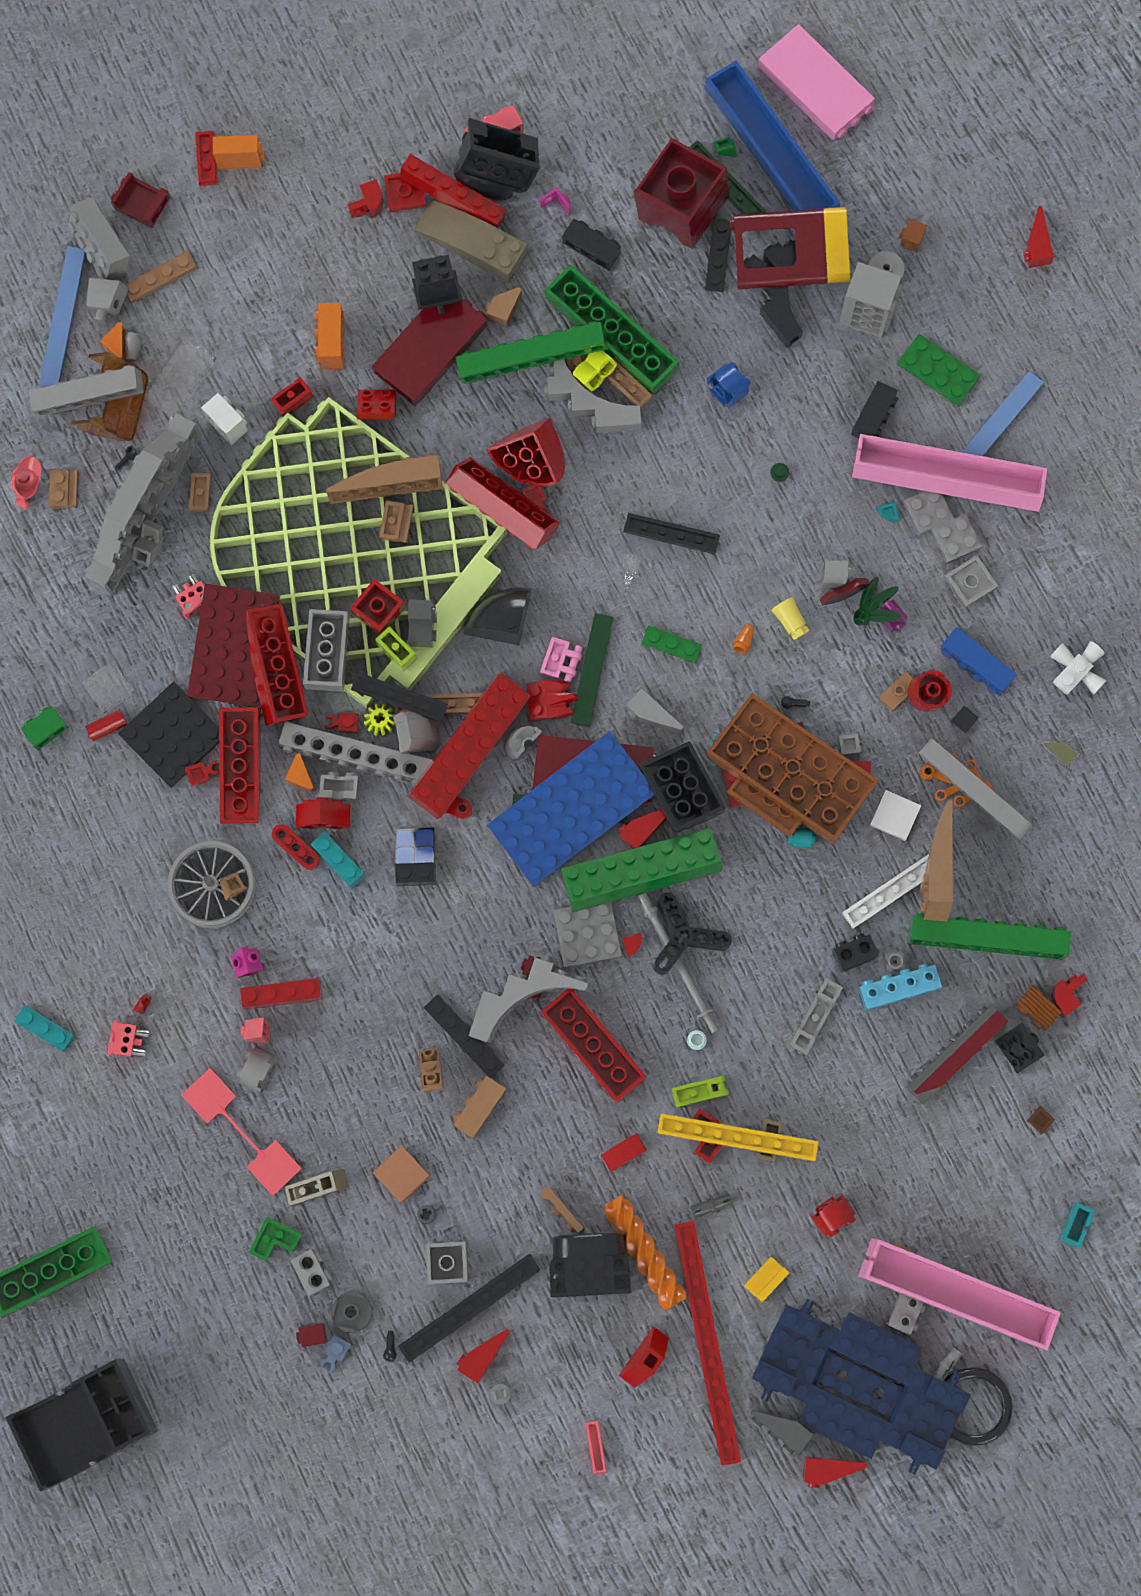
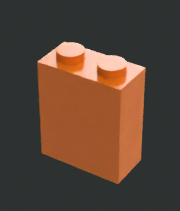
M257 135L213 137V155L218 170L262 168V161H265V150H263V144L259 142Z

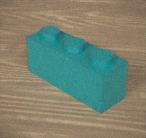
M325 831L310 844L351 890L366 877L363 871Z

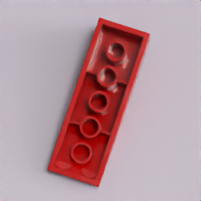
M282 603L246 610L250 655L265 725L278 724L309 716Z
M219 708L220 824L259 823L261 708Z

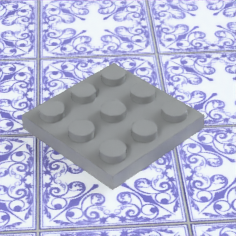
M611 902L572 912L571 907L553 910L564 968L622 957Z

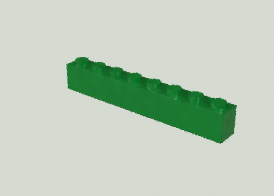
M593 321L581 327L572 326L568 330H555L548 335H535L531 339H518L515 343L511 344L502 343L494 348H482L478 352H465L461 356H457L456 360L459 378L465 384L607 350L608 346L602 323Z

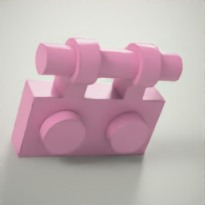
M552 637L540 674L559 679L560 673L566 674L564 681L571 683L572 678L577 673L576 667L578 661H581L583 647L576 645L574 651L568 650L570 642ZM566 657L571 658L568 667L563 666Z

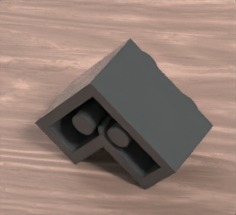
M409 600V646L433 647V642H436L437 631L433 630L434 623H437L436 607H433L432 600Z

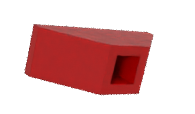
M653 1326L618 1376L634 1388L650 1378L665 1358L669 1337Z

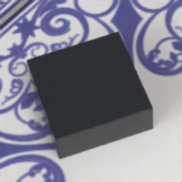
M963 706L951 722L967 733L979 717Z

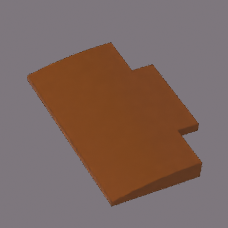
M751 693L709 749L706 756L737 778L727 791L729 796L790 838L802 823L833 845L879 782L871 774L753 693Z

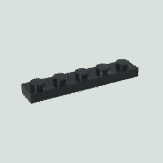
M628 513L624 527V533L711 554H716L720 538L719 534Z
M359 672L356 673L351 687L352 691L442 722L448 706L447 703Z
M438 994L423 1007L489 1078H492L505 1066L481 1040L469 1036L471 1029Z

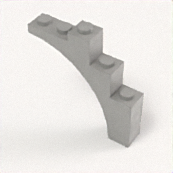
M565 360L553 362L554 365H550L551 376L547 377V383H544L545 395L549 396V401L568 399V411H572V416H591L592 427H596V433L641 430L640 406L611 403L595 396L574 378Z
M541 956V959L535 958L528 980H526V975L517 972L515 976L509 974L502 997L500 996L501 992L490 989L489 992L483 991L469 1036L491 1043L497 1028L505 1016L527 998L543 991L559 988L589 992L591 984L586 983V978L576 975L575 979L568 977L569 973L558 969L555 973L557 965L552 963L553 959Z

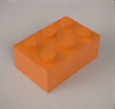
M318 303V310H315V321H317V328H315V339H317L315 357H317V363L321 364L322 370L344 369V313L341 303Z

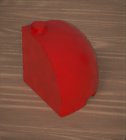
M550 418L515 431L486 449L494 463L500 469H504L510 474L511 478L519 482L535 484V486H549L559 483L563 478L565 470L564 453Z

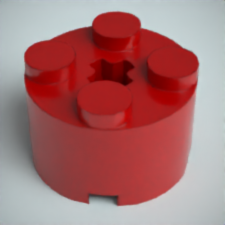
M930 670L916 676L911 680L908 687L910 704L924 712H930L944 706L952 695L950 681L947 680L943 673L935 670Z
M838 1193L839 1198L837 1199L833 1196L815 1208L817 1212L815 1215L813 1213L809 1215L823 1236L828 1235L831 1238L839 1232L838 1228L844 1224L848 1226L856 1220L854 1217L856 1212L842 1193Z

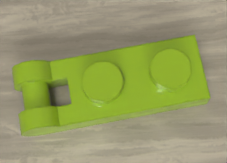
M725 1075L671 1088L676 1108L730 1095L729 1090L725 1087ZM717 1084L718 1091L713 1092L711 1085Z

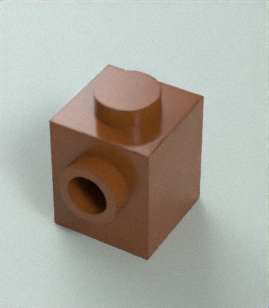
M909 219L907 227H902L899 238L902 239L900 246H903L908 251L918 252L927 225Z

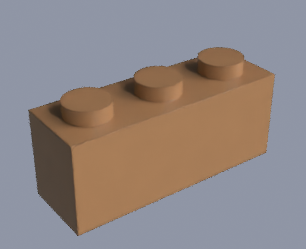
M488 1076L485 1079L480 1078L475 1086L477 1090L474 1095L470 1094L465 1100L464 1104L466 1107L462 1112L459 1110L453 1118V1121H455L454 1126L472 1139H475L507 1091L506 1088Z

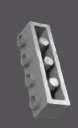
M919 1250L915 1252L916 1255L940 1263V1260ZM899 1293L886 1325L907 1335H911L912 1332L915 1333L919 1325V1321H917L919 1313L923 1314L927 1304Z

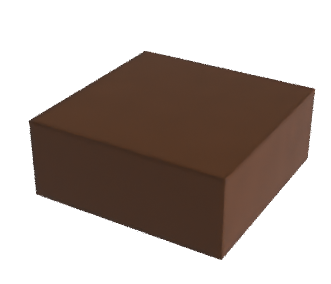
M1039 1106L1027 1119V1122L1040 1134H1043L1055 1119Z

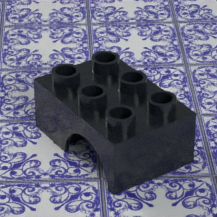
M124 1358L115 1359L71 1382L70 1385L57 1393L5 1417L40 1492L55 1487L159 1432Z

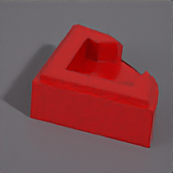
M641 933L622 938L628 957L634 955L640 948L642 942Z
M144 994L133 1010L144 1014L152 997Z

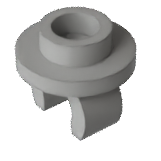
M497 1384L492 1388L491 1399L493 1402L501 1405L509 1401L511 1392L506 1385Z

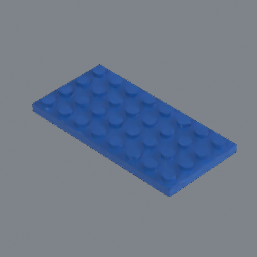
M609 731L487 824V826L534 887L654 794L645 776Z

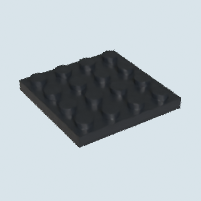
M174 681L118 733L170 788L186 775L184 770L186 767L197 764L219 743V727Z

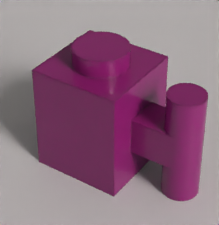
M894 599L888 600L881 609L891 610L901 615L898 621L883 623L891 633L894 630L899 631L906 625L907 615Z

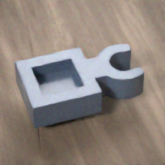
M333 1335L324 1351L329 1356L322 1360L320 1367L323 1368L325 1363L329 1362L331 1364L329 1372H334L336 1360L342 1362L352 1344Z

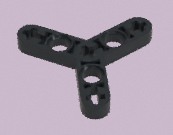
M671 893L661 895L658 907L673 937L653 964L654 971L657 974H667L687 947L725 951L730 947L732 942L730 934L724 931L690 927L676 897ZM665 899L671 901L670 907L668 904L663 903ZM671 916H679L681 922L677 924L673 923L671 921ZM684 933H686L687 938H684V940L680 944L678 941L680 940L681 936ZM701 934L706 935L708 942H700L698 936ZM720 938H724V945H722L721 941H719ZM675 946L679 953L672 955L669 953L668 948ZM665 958L669 959L665 967H659L660 963H663Z

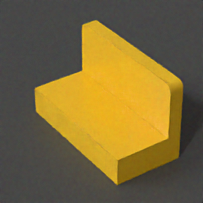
M770 1257L748 1280L745 1287L760 1302H763L789 1272Z

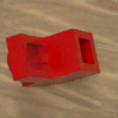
M377 179L361 184L360 190L363 199L347 204L351 218L362 217L368 212L370 217L374 218L380 213L383 207V197Z
M1076 974L1066 981L1068 985H1066L1063 979L1060 980L1052 990V1003L1062 1011L1060 1014L1062 1018L1082 1005L1072 991L1087 981L1083 974L1079 977Z

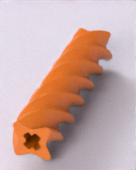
M622 1194L606 1204L603 1208L605 1209L607 1220L615 1225L616 1233L624 1235L628 1254L636 1260L640 1273L647 1277L649 1288L655 1294H658L660 1306L664 1310H668L687 1298L685 1289L676 1283L674 1272L666 1266L663 1254L655 1249L653 1238L650 1234L644 1232L642 1220L634 1215L631 1202L624 1198Z

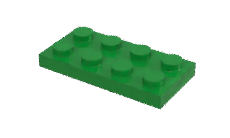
M921 334L917 335L897 362V365L957 406L960 405L980 378V374Z

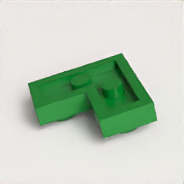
M266 1217L248 1253L266 1262L276 1244L294 1253L303 1234Z

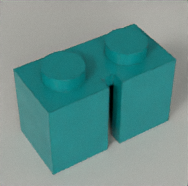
M1077 1202L1073 1203L1058 1240L1074 1248H1081L1087 1231L1080 1229L1081 1227H1089L1095 1210Z

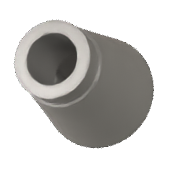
M126 333V337H124L126 360L137 361L143 340L141 339V334Z

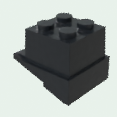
M449 254L412 262L414 272L412 283L419 310L437 306L438 313L444 314L445 304L463 301L456 271L452 270Z

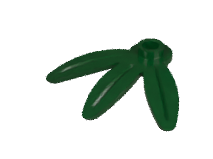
M875 577L872 579L870 585L862 593L860 608L855 611L853 616L854 623L858 626H865L870 621L887 623L900 620L901 615L897 612L887 609H876L894 596L899 588L895 586L885 589L872 598L879 578Z

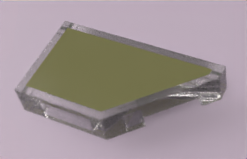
M1043 741L1040 744L1066 769L1080 755L1066 741Z

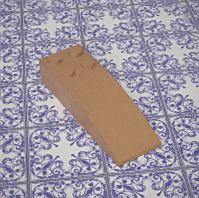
M426 454L421 458L406 457L404 460L379 465L350 476L326 489L330 504L443 489L438 455Z
M948 800L939 819L923 875V883H921L920 895H923L920 912H924V920L948 921L953 904L952 800Z

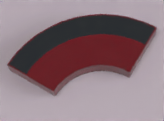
M855 578L846 585L832 588L820 598V602L822 605L840 602L859 593L869 586L870 582L867 578Z

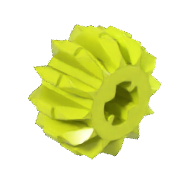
M375 704L376 709L373 710L369 707L368 710L371 714L364 715L368 719L364 724L369 726L367 729L369 732L374 730L375 736H378L379 731H381L382 736H385V730L391 733L392 729L390 726H396L393 721V716L396 714H391L393 712L391 707L386 710V704H383L381 708H379L378 704ZM383 717L384 721L378 723L376 719Z

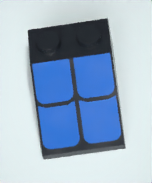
M434 827L396 829L395 876L397 887L436 885Z

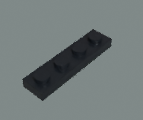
M714 218L705 290L723 292L731 234L730 220Z

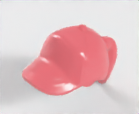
M34 456L23 458L17 468L13 470L11 477V487L16 493L15 504L24 510L29 506L27 499L37 492L40 483L41 465Z

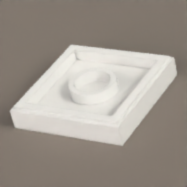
M885 790L870 826L906 841L921 805Z

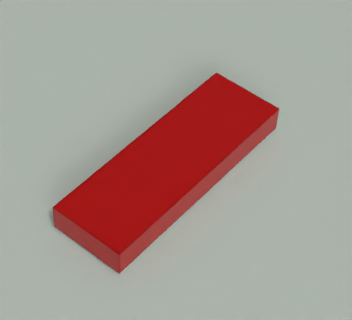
M214 131L195 132L199 186L218 185L217 166L213 155Z

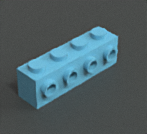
M929 963L918 966V970L915 971L906 969L900 971L898 976L892 977V974L880 977L881 981L874 982L872 979L862 982L863 986H860L858 990L865 1011L940 990L942 985L936 966H930Z

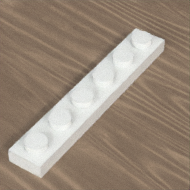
M929 854L842 912L851 928H856L921 884Z

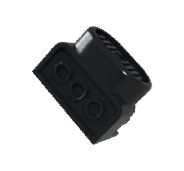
M469 118L468 132H465L462 136L459 159L454 167L455 179L482 196L495 200H508L515 192L523 193L527 191L540 169L538 138Z
M622 1233L561 1235L552 1238L553 1259L549 1264L550 1298L631 1293L629 1259L625 1255L624 1235Z

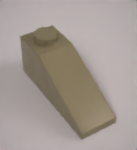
M345 1169L326 1172L285 1186L284 1188L289 1206L350 1187Z

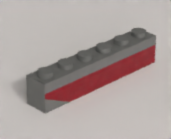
M993 1005L988 1008L984 1006L977 1013L979 1017L975 1021L970 1019L963 1026L965 1029L960 1035L956 1033L949 1040L951 1044L947 1048L943 1046L935 1053L937 1058L933 1062L928 1060L921 1067L923 1071L919 1075L915 1073L907 1081L909 1085L906 1088L922 1105L1009 1022Z

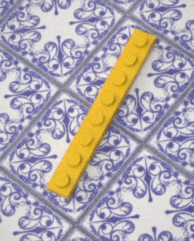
M660 1114L657 1134L814 1162L819 1142L667 1114Z

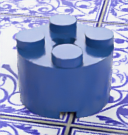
M734 362L724 364L707 378V384L711 383L713 387L710 391L722 405L727 403L729 404L728 407H732L749 393L748 386L751 384L750 380L739 372Z

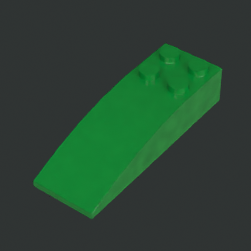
M94 1226L0 1272L1 1318L3 1319L112 1263L96 1227Z

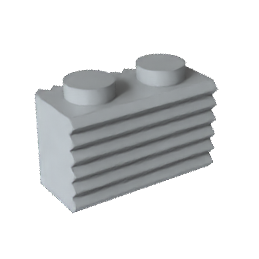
M825 560L822 570V587L838 588L849 583L851 566H848L847 560L845 562L843 560Z

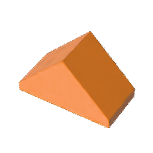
M118 322L100 342L103 348L117 361L125 364V327L122 322Z
M298 753L291 764L285 780L289 784L313 793L315 789L303 758Z

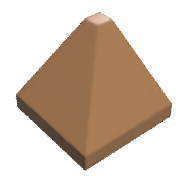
M237 873L220 880L226 901L246 890Z

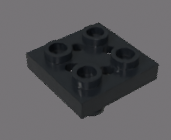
M1020 1023L995 1040L1016 1073L1021 1072L1045 1056L1038 1046V1036L1035 1033H1029L1023 1023Z

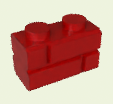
M300 377L270 398L280 416L284 417L287 413L292 414L314 397L310 388Z

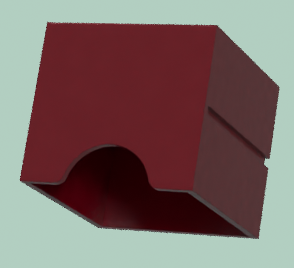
M673 138L667 143L634 191L638 219L650 226L657 224L668 229L677 237L679 242L691 249L695 247L730 196L727 168Z

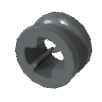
M422 1206L417 1212V1217L420 1222L429 1224L435 1219V1211L430 1206ZM424 1209L432 1212L429 1220L426 1221L425 1218H421Z

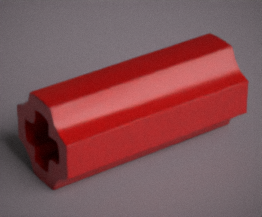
M119 709L86 725L85 728L91 740L95 741L126 726L127 722Z

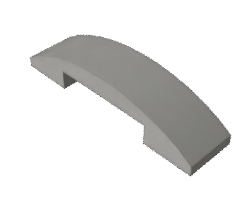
M827 978L824 980L791 1041L790 1047L805 1055L808 1054L842 991V986Z

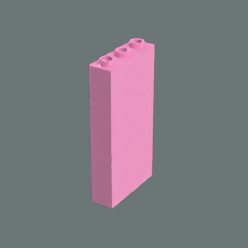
M799 24L758 60V68L833 142L838 137L842 138L847 133L849 127L856 126L864 114L868 115L874 108L875 98Z

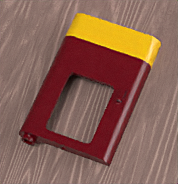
M846 207L733 215V219H730V230H734L738 290L850 282ZM793 229L795 231L796 264L794 266L752 269L744 267L742 239L744 232Z

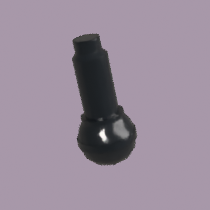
M784 696L781 699V706L785 709L810 706V701Z
M388 1331L386 1338V1349L383 1353V1358L387 1362H393L397 1357L394 1349V1331Z

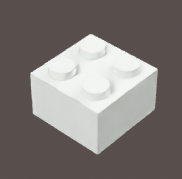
M217 393L201 409L206 420L232 446L248 432L247 422L239 409L234 410L231 406V401L226 396L222 397Z

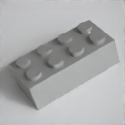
M91 197L73 204L68 229L77 238L79 247L86 252L88 261L95 266L97 275L107 280H116L124 277L130 256L93 198Z
M309 609L303 679L305 689L344 692L350 622L348 611Z

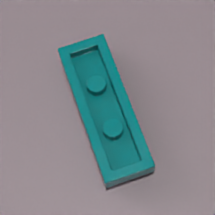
M26 1005L23 1006L14 1020L15 1023L62 1052H65L75 1036Z

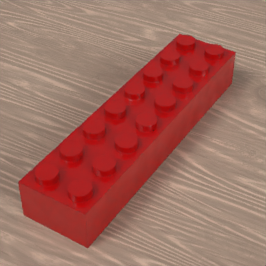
M503 673L497 674L416 782L407 797L436 819L441 818L531 695Z

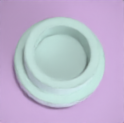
M692 1031L687 1037V1043L693 1050H700L706 1045L707 1038L702 1031Z

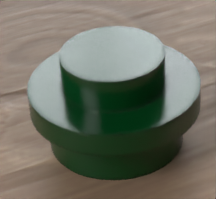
M776 463L772 466L770 475L777 482L785 481L789 476V468L783 463Z

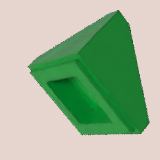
M730 137L713 142V146L719 155L737 156L736 146Z

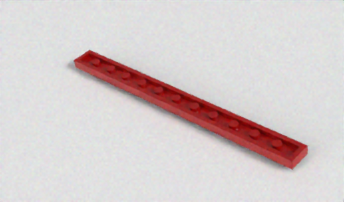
M691 1221L675 1224L721 1466L740 1463L741 1459L695 1223Z

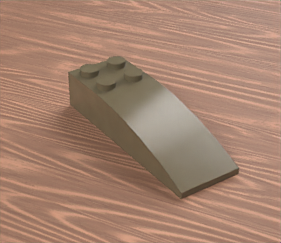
M435 200L431 201L414 228L416 233L510 283L528 254L526 243L470 214Z

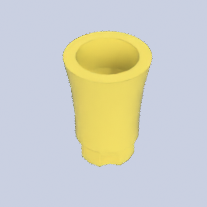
M793 596L771 609L788 634H791L794 641L810 631Z

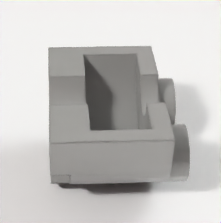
M522 726L512 730L504 743V748L509 758L517 759L525 750L524 742L534 741L542 731L532 726Z
M328 772V775H321L319 797L342 800L343 802H351V799L357 800L358 774L346 773V776L341 777L339 773Z
M258 1047L254 1049L249 1048L245 1056L247 1061L244 1066L239 1068L236 1075L240 1078L239 1082L261 1092L278 1056Z

